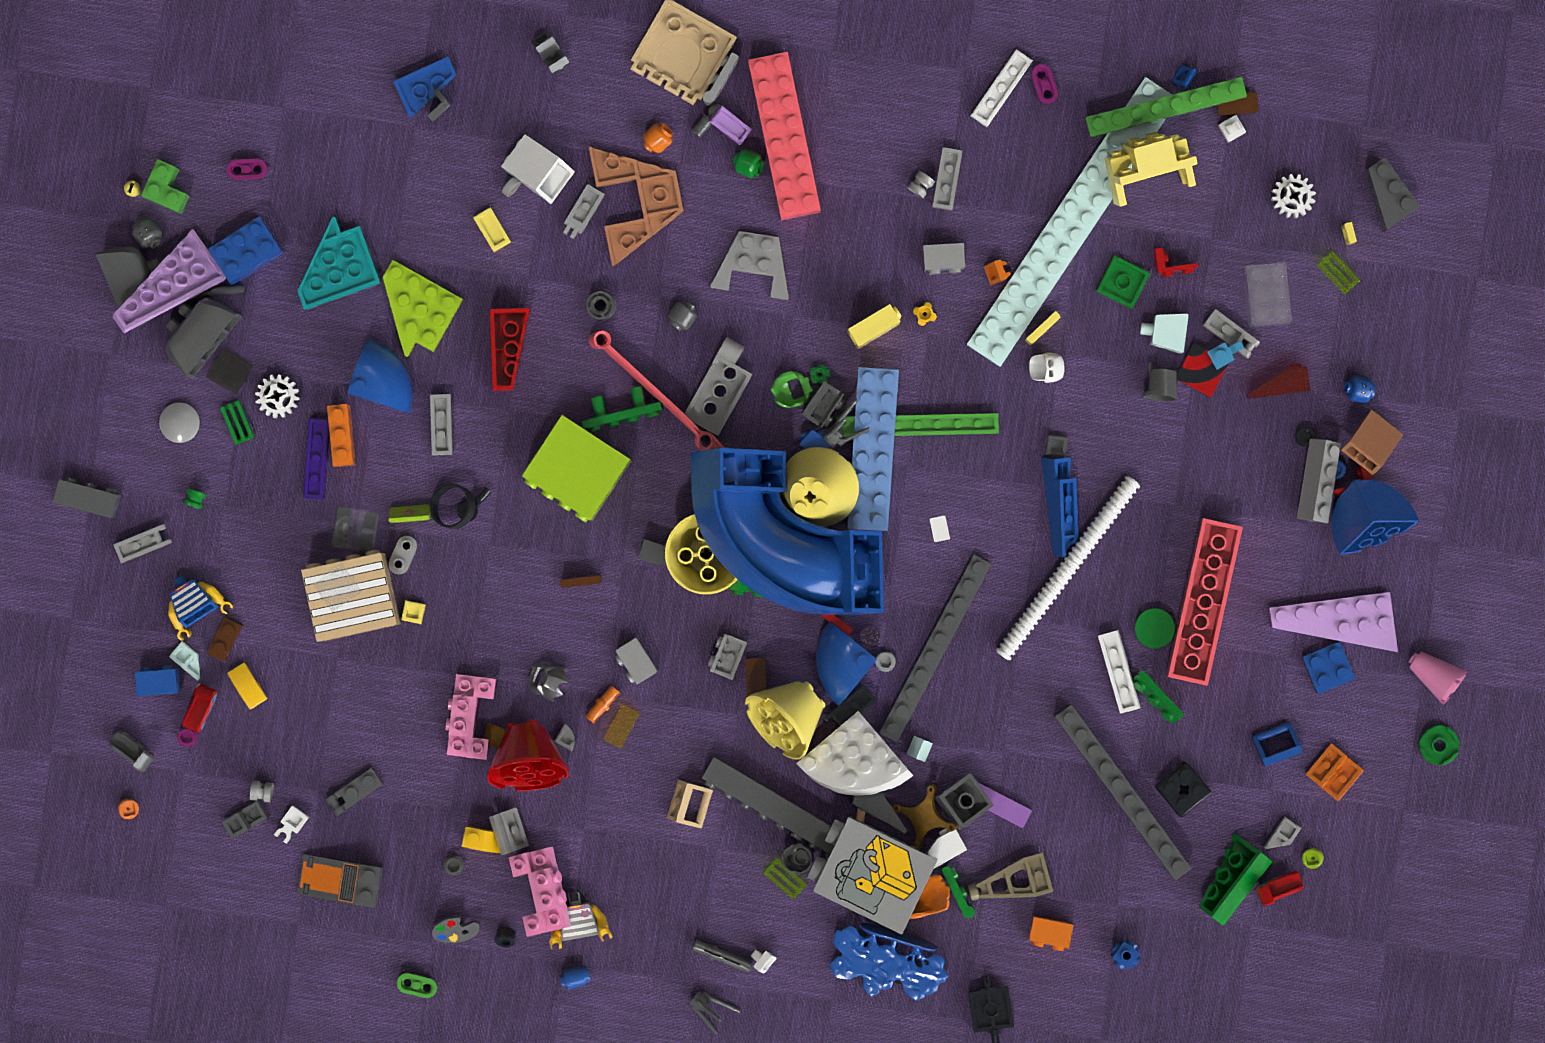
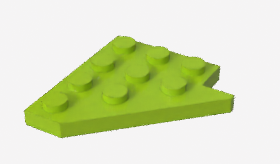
M392 260L383 276L404 355L408 357L416 343L434 352L463 299Z

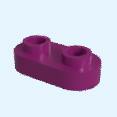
M1039 64L1034 67L1031 73L1035 91L1041 103L1046 105L1052 104L1058 97V90L1051 69L1047 65ZM1043 72L1045 78L1040 79L1037 74ZM1045 91H1049L1051 93L1050 98H1046L1044 96Z
M236 159L227 165L228 176L237 181L260 180L268 173L267 164L261 159ZM260 166L261 172L255 173V167ZM236 167L241 168V172L239 174H235L234 172Z

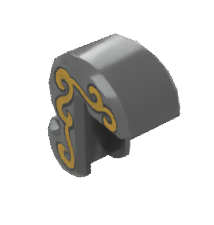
M122 729L118 730L109 741V746L133 764L132 767L140 772L146 771L155 759L154 753L149 748L135 740L132 735Z

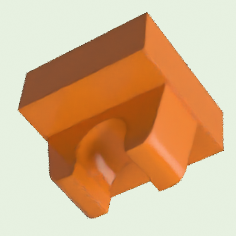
M997 260L984 266L990 285L997 284L1011 275L1010 272L1005 273L1003 268L1007 264L1006 261Z

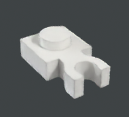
M292 805L281 820V823L284 824L283 828L278 829L274 835L278 837L281 832L286 833V839L283 842L287 844L291 839L292 831L297 834L309 816Z

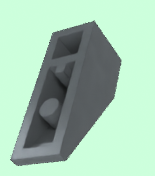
M882 792L873 795L854 796L851 805L902 834L906 832L907 829Z

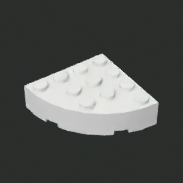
M859 711L796 763L818 784L832 791L854 796L873 795L880 791L892 789L913 776Z

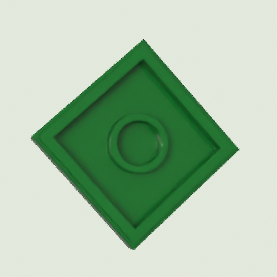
M1114 255L1096 292L1132 310L1150 273Z

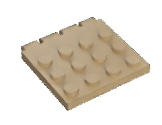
M665 0L631 59L633 62L631 70L641 76H644L646 71H649L646 79L658 86H661L664 80L667 81L664 86L665 90L676 96H679L683 90L684 94L681 99L694 105L697 99L702 100L703 94L708 90L713 77L720 69L724 58L728 55L737 37L673 0Z

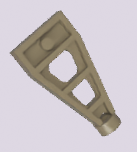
M1043 852L1023 857L976 884L967 885L971 901L980 898L1037 897L1053 892ZM1019 870H1025L1029 879V886L1026 888L1013 887L1010 880L1012 874ZM1002 877L1005 878L1008 889L1006 891L994 892L991 883ZM978 887H979V888L981 889V891H982L981 894L978 893V890H977Z

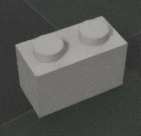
M964 243L923 245L924 271H929V275L941 274V270H949V273H961V269L965 268Z
M637 637L616 650L617 655L615 658L620 666L625 665L628 672L625 674L631 683L636 682L638 685L658 672Z

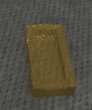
M622 704L603 740L621 749L640 713Z

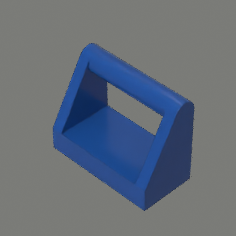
M1290 722L1252 736L1264 767L1303 753ZM1288 731L1294 746L1265 756L1259 742Z

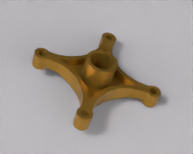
M934 784L927 787L928 794L920 805L906 807L897 803L892 807L894 812L905 814L912 822L916 831V840L912 846L917 849L922 848L923 838L929 830L944 827L952 832L957 829L955 822L945 820L936 810L934 795L937 791V786Z

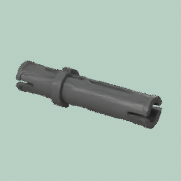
M696 939L692 951L707 956L709 960L715 959L749 973L753 961L717 948L718 945L714 944L712 946Z

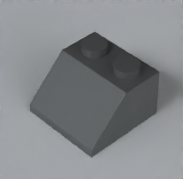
M971 773L948 785L934 796V799L948 819L957 824L956 830L964 829L994 806Z

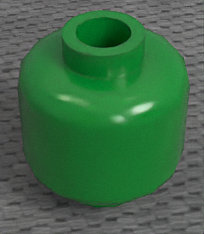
M743 149L734 156L733 164H735V171L738 174L748 178H754L761 174L764 168V161H762L760 154L749 149Z

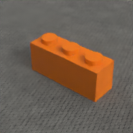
M350 405L327 406L333 467L354 466L356 461Z

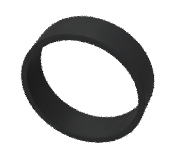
M450 483L441 486L436 490L430 502L432 518L437 524L448 529L462 528L469 523L475 511V500L472 493L467 488L458 484ZM452 488H460L467 497V511L459 522L445 525L438 516L439 500L446 491Z

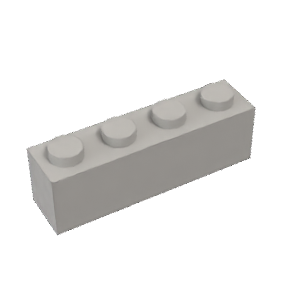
M1310 439L1297 519L1328 523L1341 443Z

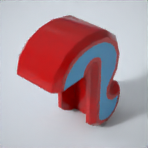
M202 683L198 684L192 692L194 697L182 720L184 727L197 733L202 731L217 698V691Z
M1292 870L1258 884L1255 890L1260 903L1267 906L1274 904L1277 899L1302 890L1304 885L1299 872Z

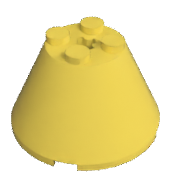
M811 447L796 453L786 463L787 492L780 493L784 506L790 512L807 522L825 527L842 521L853 510L859 495L858 477L852 464L838 452L824 447Z
M695 514L683 519L670 533L665 547V559L670 574L680 586L698 594H714L729 588L738 579L721 564L713 552L712 556L705 560V557H701L704 549H708L709 552L712 551L703 538Z
M806 681L804 683L793 682L749 695L745 700V704H748L749 707L746 711L758 733L773 748L779 747L784 751V756L795 760L805 756L825 707L823 700L816 696L812 685Z

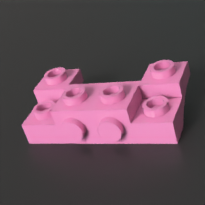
M456 674L453 698H449L448 710H451V717L446 720V730H449L447 755L487 760L489 739L475 738L474 735L479 698L494 699L496 679Z
M553 847L509 857L513 877L528 874L536 908L535 914L522 917L526 936L530 937L571 927L566 906L567 897L562 889V875L557 867Z

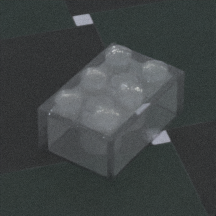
M1286 262L1243 267L1248 327L1254 328L1292 323Z

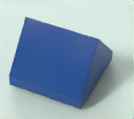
M1180 65L1172 83L1187 91L1197 74L1196 69Z

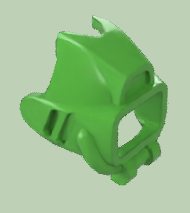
M795 371L781 374L771 388L775 396V403L785 408H794L806 404L810 398V392H813V388H811L809 383V377L805 378L801 373ZM797 378L800 380L804 396L794 400L788 382Z

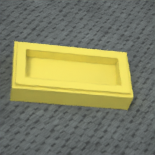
M491 207L473 217L493 252L511 243Z
M1055 311L1025 341L1032 345L1061 318L1060 315Z

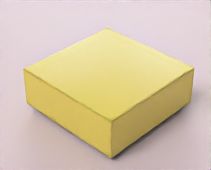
M1352 222L1342 225L1345 243L1350 245L1357 242Z
M405 600L401 620L422 624L426 604Z

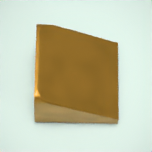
M487 723L483 739H489L488 745L498 748L506 729Z

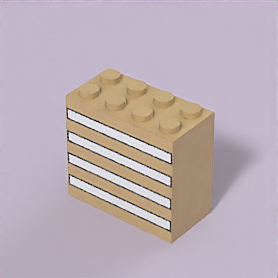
M380 550L365 552L366 556L360 557V554L346 556L345 561H340L338 558L326 561V565L321 566L320 563L306 565V569L301 570L317 642L401 624L385 553H380Z

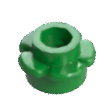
M818 364L810 370L811 380L814 383L823 384L824 381L827 382V378L830 376L829 369H826L825 365Z

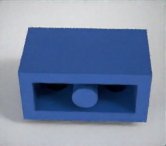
M173 665L160 666L161 670L153 671L152 667L140 668V672H135L137 697L180 693L179 669H173Z

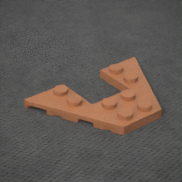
M589 147L597 188L634 180L637 181L644 219L604 226L613 267L684 212L676 171Z

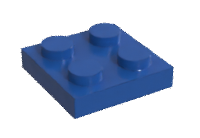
M1340 642L1302 656L1316 694L1355 680Z

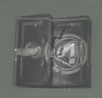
M337 506L330 546L364 552L373 551L379 513Z

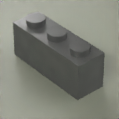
M66 477L65 481L59 479L53 503L115 519L121 495L116 494L117 490L107 487L104 488V491L96 489L97 485L85 482V485L77 484L78 480Z

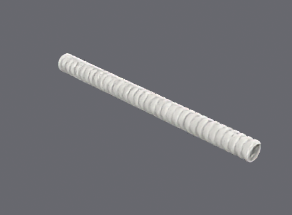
M1129 476L1125 477V481L1121 482V487H1117L1118 491H1114V496H1111L1109 498L1110 501L1106 502V507H1102L1103 511H1099V516L1095 517V521L1090 523L1091 527H1087L1088 531L1083 533L1084 536L1080 537V541L1075 543L1076 546L1071 548L1072 552H1068L1069 556L1065 557V561L1060 563V568H1056L1057 572H1053L1054 576L1050 577V581L1045 583V588H1041L1042 592H1038L1039 596L1034 598L1035 601L1033 603H1030V608H1026L1027 612H1023V617H1020L1018 619L1019 622L1015 623V628H1011L1012 632L1008 633V637L1003 639L1004 642L999 644L1000 648H996L997 653L1006 660H1011L1010 656L1014 655V651L1019 649V644H1023L1022 640H1026L1025 636L1029 635V631L1034 629V624H1038L1037 620L1042 619L1041 615H1045L1044 611L1049 609L1048 606L1050 604H1053V599H1057L1056 595H1060V590H1063L1065 588L1064 585L1068 584V579H1072L1071 575L1075 574V570L1080 568L1079 565L1084 563L1083 559H1087L1086 555L1091 553L1090 550L1094 549V545L1099 543L1098 539H1102L1101 535L1105 534V530L1110 528V523H1114L1113 519H1117V514H1120V510L1125 508V503H1129L1128 499H1132V494H1135L1136 489L1140 488V484Z

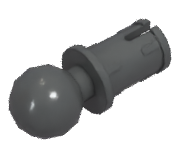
M712 104L708 108V115L702 114V119L691 129L699 138L711 127L712 124L708 120L720 104Z

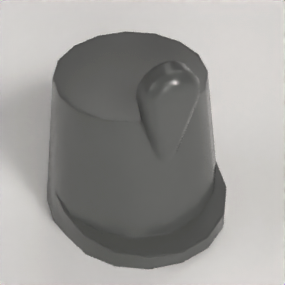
M1148 362L1149 384L1147 392L1142 394V398L1161 402L1176 401L1177 372L1168 369H1154V363Z

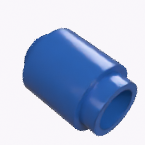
M581 965L563 970V975L560 976L563 987L567 986L568 990L586 985V982L591 981L587 966L581 967Z

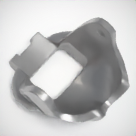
M542 661L536 666L532 665L531 673L527 677L531 692L536 695L539 694L552 702L555 700L553 698L562 696L563 694L559 690L558 685L568 683L564 671L567 672V669L551 664L548 661ZM540 669H544L538 685H536V676Z

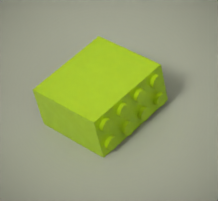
M561 415L522 477L525 478L524 483L533 489H536L538 486L542 489L541 494L550 500H553L555 497L560 501L558 503L559 506L567 511L573 509L577 512L575 514L576 517L587 522V520H594L628 468L631 460Z

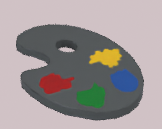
M460 916L447 917L433 926L432 935L436 940L444 943L464 942L477 935L479 923L474 920L467 924H460Z

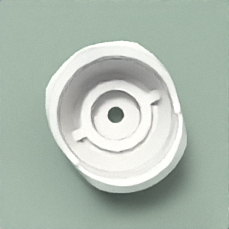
M1048 352L1032 356L1029 361L1031 378L1036 381H1045V383L1055 382L1063 378L1064 361L1062 356L1057 353Z

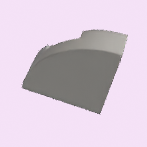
M564 724L555 742L572 752L575 745V737L571 728Z

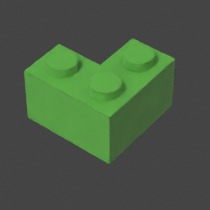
M157 159L141 196L181 215L190 198L186 193L172 188L180 170Z

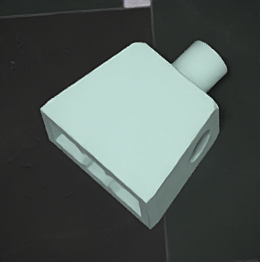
M1188 314L1155 315L1153 324L1141 323L1140 334L1151 336L1150 345L1182 354L1185 346Z

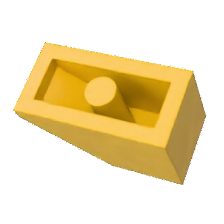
M469 825L466 826L461 847L501 853L494 831Z

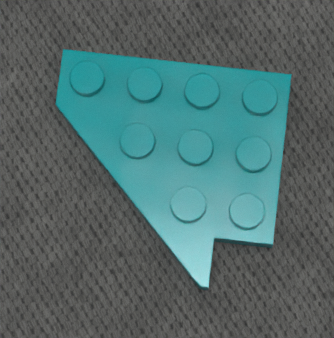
M332 217L297 290L305 311L381 284L360 226L341 232L336 217Z

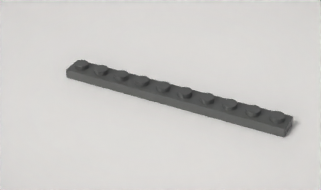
M976 555L972 556L879 732L880 734L898 742L984 580L991 563Z

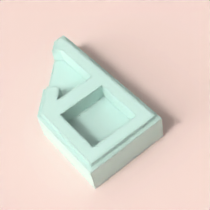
M181 641L169 657L198 681L200 679L199 655L185 642Z

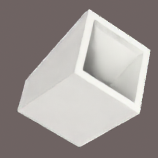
M524 135L517 142L516 147L505 158L501 166L511 176L517 178L522 184L550 204L553 203L574 174V171L563 160L527 135Z

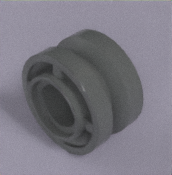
M597 291L588 297L586 309L591 317L607 320L615 314L617 303L611 294ZM601 300H604L606 303V308L603 311H599L597 308V304Z

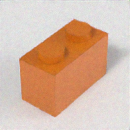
M1032 915L1028 940L1032 941L1034 946L1044 947V944L1052 945L1054 950L1064 951V948L1069 949L1074 925L1069 922Z

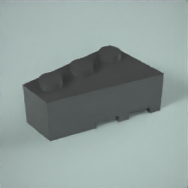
M1385 157L1365 171L1383 232L1420 207Z

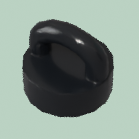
M509 927L498 928L495 935V943L504 948L513 946L516 937L515 931Z

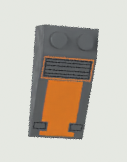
M303 854L297 894L375 908L378 906L384 866Z

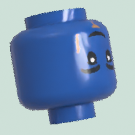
M1354 375L1344 384V393H1346L1350 401L1366 403L1375 395V384L1368 377Z

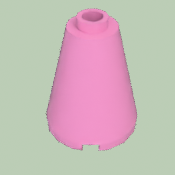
M1415 652L1409 660L1411 664L1410 669L1442 704L1449 700V695L1455 692L1467 673L1465 669L1424 652L1419 654Z

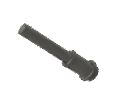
M244 285L211 287L205 290L211 292L203 291L192 298H204L207 295L244 293Z

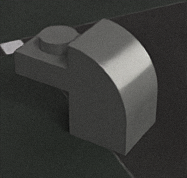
M548 30L531 40L551 73L562 70L569 63Z

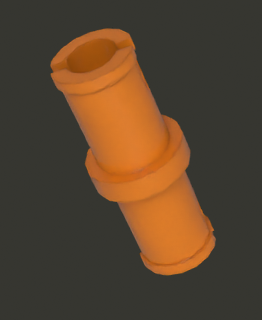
M610 685L602 697L596 699V704L585 714V717L595 724L604 711L610 709V704L621 693Z

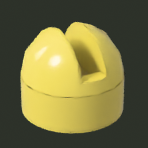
M130 180L125 183L124 192L130 197H136L141 192V186L138 182ZM131 183H133L132 191L129 193Z

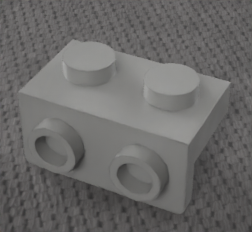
M724 634V637L719 636L715 646L719 648L716 656H711L708 666L711 667L710 672L733 680L748 642L728 634Z

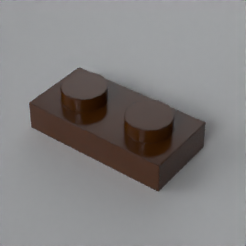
M224 617L207 654L226 662L243 625Z

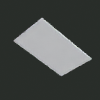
M946 517L931 518L930 524L934 542L950 539Z

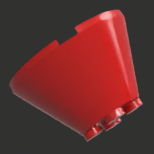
M527 720L526 723L522 724L509 723L506 725L507 729L487 772V780L491 785L501 789H505V786L515 787V791H532L553 787L560 784L562 778H568L569 769L546 728L539 725L537 720Z

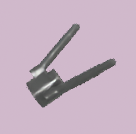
M857 399L852 401L837 421L823 434L825 441L833 447L837 443L842 446L845 442L870 431V427H867L843 438L845 433L841 426L846 422L847 419L845 417L857 403Z
M699 991L689 1004L709 1029L717 1035L718 1032L702 1013L706 1011L718 1022L721 1021V1018L708 1008L710 1004L708 1000L737 1013H741V1010L709 995L706 991L704 994Z

